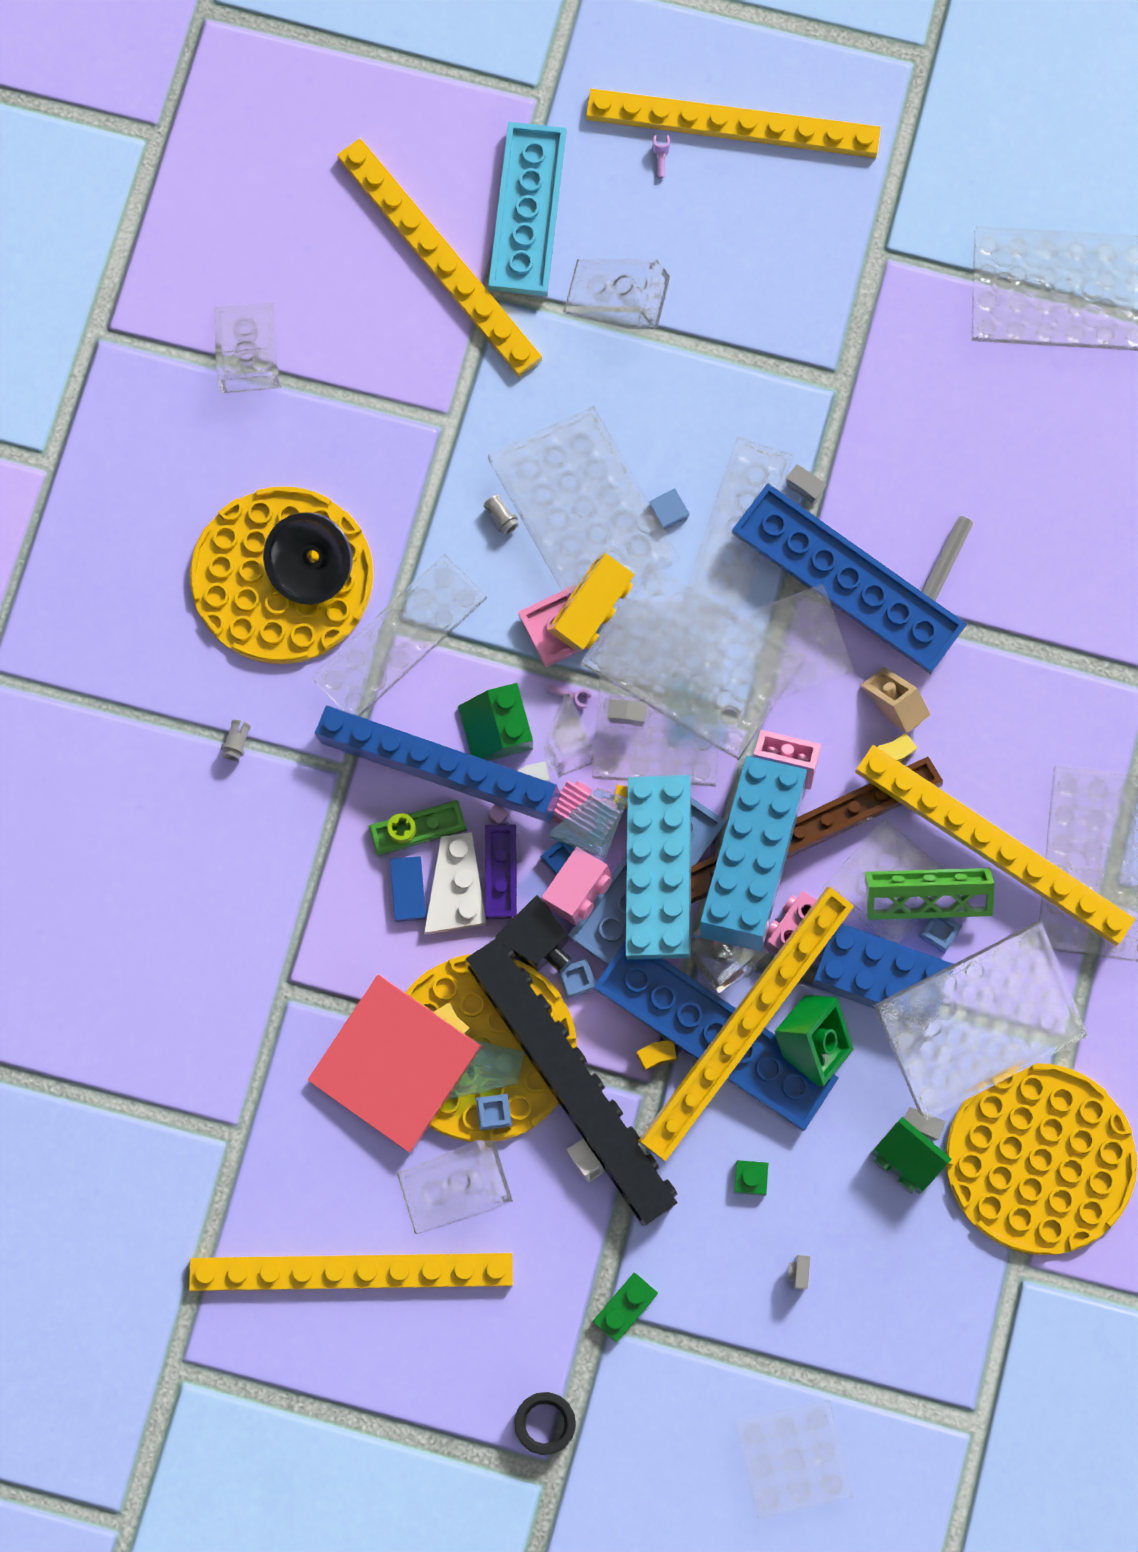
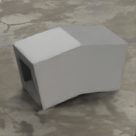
M798 464L795 465L786 477L787 486L799 493L810 503H813L827 486L818 477Z
M609 699L607 719L610 723L642 727L645 723L647 703Z
M909 1107L905 1119L928 1139L933 1141L940 1139L946 1121L912 1107Z

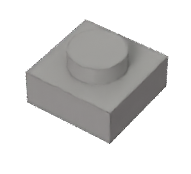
M797 1255L794 1262H789L787 1281L793 1282L792 1290L806 1291L808 1289L811 1256Z

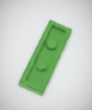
M458 800L409 813L408 815L415 822L416 833L413 839L407 843H396L390 838L387 828L389 820L368 825L377 857L441 839L443 836L467 831ZM400 821L399 826H393V831L397 830L399 836H404V832L410 830L411 827H406L405 821Z

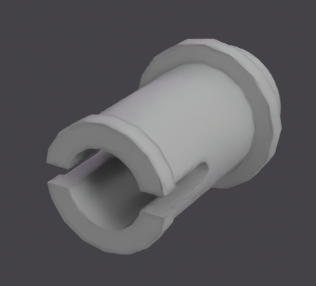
M499 495L490 497L484 503L483 507L496 522L498 532H503L504 535H507L519 526L517 522L518 517L516 514H511Z
M236 719L231 721L226 742L220 747L222 757L231 761H239L240 757L244 756L243 747L251 725L244 722L240 733H238L241 720Z

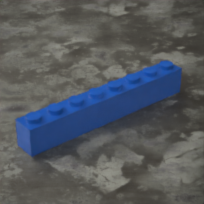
M328 705L325 706L314 732L320 743L547 823H550L561 796L557 784Z

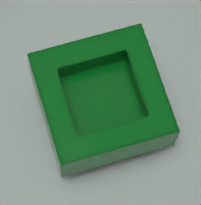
M737 1160L734 1193L766 1196L769 1163Z

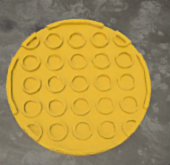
M281 486L259 489L255 493L248 494L240 499L236 498L217 512L218 514L203 529L197 540L191 560L190 585L197 611L208 630L217 640L233 652L245 658L268 664L304 662L319 657L338 646L354 631L364 616L371 599L374 580L371 551L357 522L347 511H344L328 497L297 487ZM301 512L317 513L335 522L346 535L352 551L351 574L344 588L333 598L313 605L299 604L281 595L271 584L263 561L264 545L273 527L282 519ZM312 551V558L315 561H318V553L316 551Z
M468 954L448 959V961L429 969L408 988L406 993L433 1012L450 1003L458 1018L471 1029L467 1036L482 1045V1048L429 1128L455 1140L471 1143H493L517 1137L531 1130L546 1119L559 1103L465 966V959L471 955ZM512 959L519 970L524 968L533 980V984L530 985L537 996L542 994L551 1007L548 1013L555 1022L560 1020L569 1033L566 1039L572 1048H575L577 1046L575 1026L571 1013L559 991L540 972L521 961ZM508 1094L512 1127L480 1131L476 1098Z
M1034 1063L1011 1067L989 1077L979 1084L962 1102L953 1118L947 1136L945 1153L952 1158L946 1166L947 1177L960 1209L967 1219L986 1237L1001 1246L1020 1253L1044 1256L1058 1255L1077 1250L1092 1243L1109 1230L1120 1218L1129 1203L1136 1182L1137 1152L1135 1151L1132 1129L1122 1109L1118 1107L1115 1101L1107 1094L1108 1092L1098 1083L1084 1074L1063 1066Z

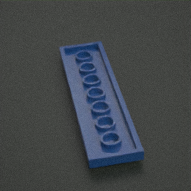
M769 483L765 485L731 531L734 536L930 675L967 625L963 620Z
M626 940L593 987V990L697 1060L736 1010L734 1006L664 959L627 960ZM764 1028L726 1080L800 1130L805 1131L839 1077L833 1074L824 1086L816 1085L783 1058L776 1035Z

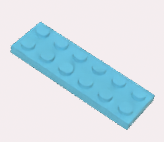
M508 122L488 290L548 296L567 128Z
M690 775L628 777L627 960L691 958Z

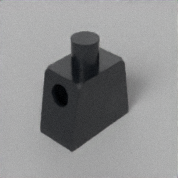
M538 895L495 936L501 944L505 941L508 943L517 959L537 971H540L549 962L561 973L573 960L562 950L568 942L567 933Z

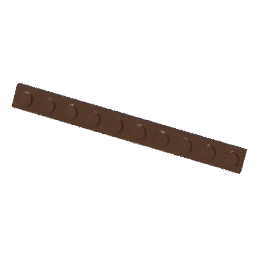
M929 756L906 766L936 787H942L943 779ZM869 783L798 816L786 859L903 804ZM719 854L691 866V904L708 896Z

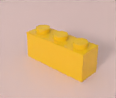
M607 553L598 555L547 630L575 651L591 648L599 636L596 631L602 622L607 624L616 612L613 606L619 598L624 599L632 589L633 584L630 581L635 574Z

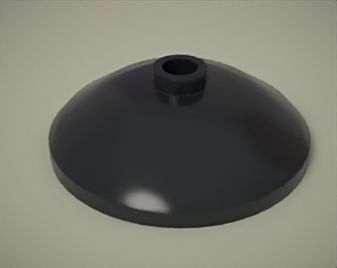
M301 512L282 519L273 527L264 545L263 561L271 584L281 595L299 604L313 605L333 598L344 588L351 574L352 551L346 535L335 522L317 513ZM312 551H316L318 553V561H315L312 558Z

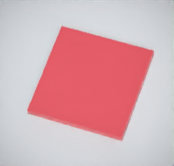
M377 974L307 1080L410 1153L414 1150L482 1048V1045L386 978Z

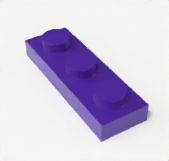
M516 824L485 825L486 919H513L517 915Z

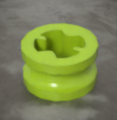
M395 814L388 822V834L394 842L400 844L407 843L415 836V822L408 814ZM400 821H405L406 827H411L410 830L404 832V836H399L397 830L393 831V826H399Z

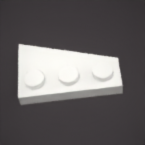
M472 832L441 837L425 935L486 925Z

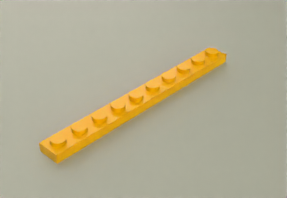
M590 88L586 120L869 158H877L881 126Z
M359 138L338 153V161L518 378L542 361V355L364 141Z
M872 745L855 770L856 774L1116 947L1121 943L1136 918L875 745Z
M825 888L638 1140L641 1144L662 1160L666 1161L851 912L854 905L833 888Z
M512 1253L190 1258L189 1291L513 1286Z

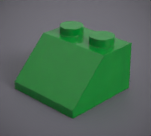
M517 682L486 690L458 705L471 755L491 761L533 750V737Z
M805 995L774 1031L783 1058L818 1086H824L854 1050L837 997Z
M901 1117L870 1152L875 1157L873 1162L886 1173L891 1170L899 1177L897 1181L899 1185L911 1194L914 1191L921 1194L952 1160L904 1117Z

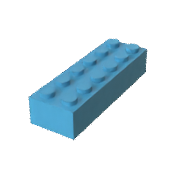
M746 756L700 921L701 938L762 952L806 787L807 769Z

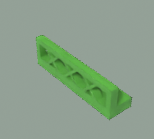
M990 868L865 872L867 920L993 916L995 883ZM974 895H986L985 906L972 907L967 901ZM942 896H952L956 900L950 907L941 908L935 903ZM911 897H920L925 901L918 908H908L904 904ZM875 898H889L894 902L887 909L874 910Z

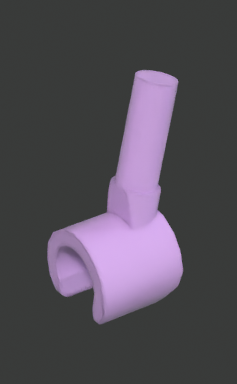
M656 135L653 137L652 151L657 156V178L659 179L665 178V159L670 150V137L668 135L664 145L657 144Z
M550 685L548 692L572 701L573 707L577 710L587 708V705L581 704L578 701V696L592 697L591 693L586 689H580L576 693Z
M496 804L491 807L488 818L494 825H503L510 814L503 809L504 807Z

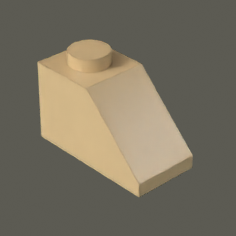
M885 667L861 684L862 689L887 719L906 733L918 727L922 721L931 715L918 688Z

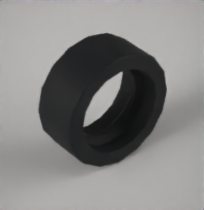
M551 1392L535 1393L526 1398L518 1407L514 1419L515 1433L520 1443L530 1452L539 1455L555 1454L564 1449L572 1440L576 1428L575 1413L570 1404L560 1395ZM539 1404L555 1406L564 1417L563 1432L557 1440L551 1443L535 1441L526 1430L527 1415L532 1408Z

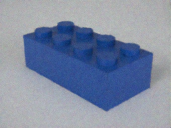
M841 924L822 951L811 986L930 1028L935 1022L954 963Z

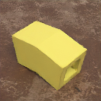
M904 733L893 742L877 746L900 763L917 750V746L907 733Z
M450 1003L434 1011V1013L467 1035L471 1031L458 1018Z

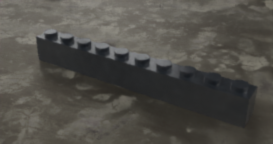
M495 938L468 956L464 961L465 966L581 1137L601 1163L603 1169L641 1225L649 1224L678 1203L674 1198L678 1195L677 1191L668 1179L663 1181L656 1170L660 1167L654 1157L649 1152L645 1154L638 1145L640 1137L632 1126L628 1128L625 1126L620 1118L623 1116V1112L613 1099L608 1101L602 1092L605 1086L596 1073L591 1075L584 1064L587 1063V1060L582 1051L577 1046L572 1048L566 1039L569 1033L560 1020L555 1022L548 1011L551 1010V1007L542 994L538 996L535 994L530 986L533 984V980L524 968L519 970L512 960L515 958V954L506 941L501 944L499 939Z

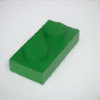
M633 1272L592 1322L617 1343L658 1295V1292L638 1274Z

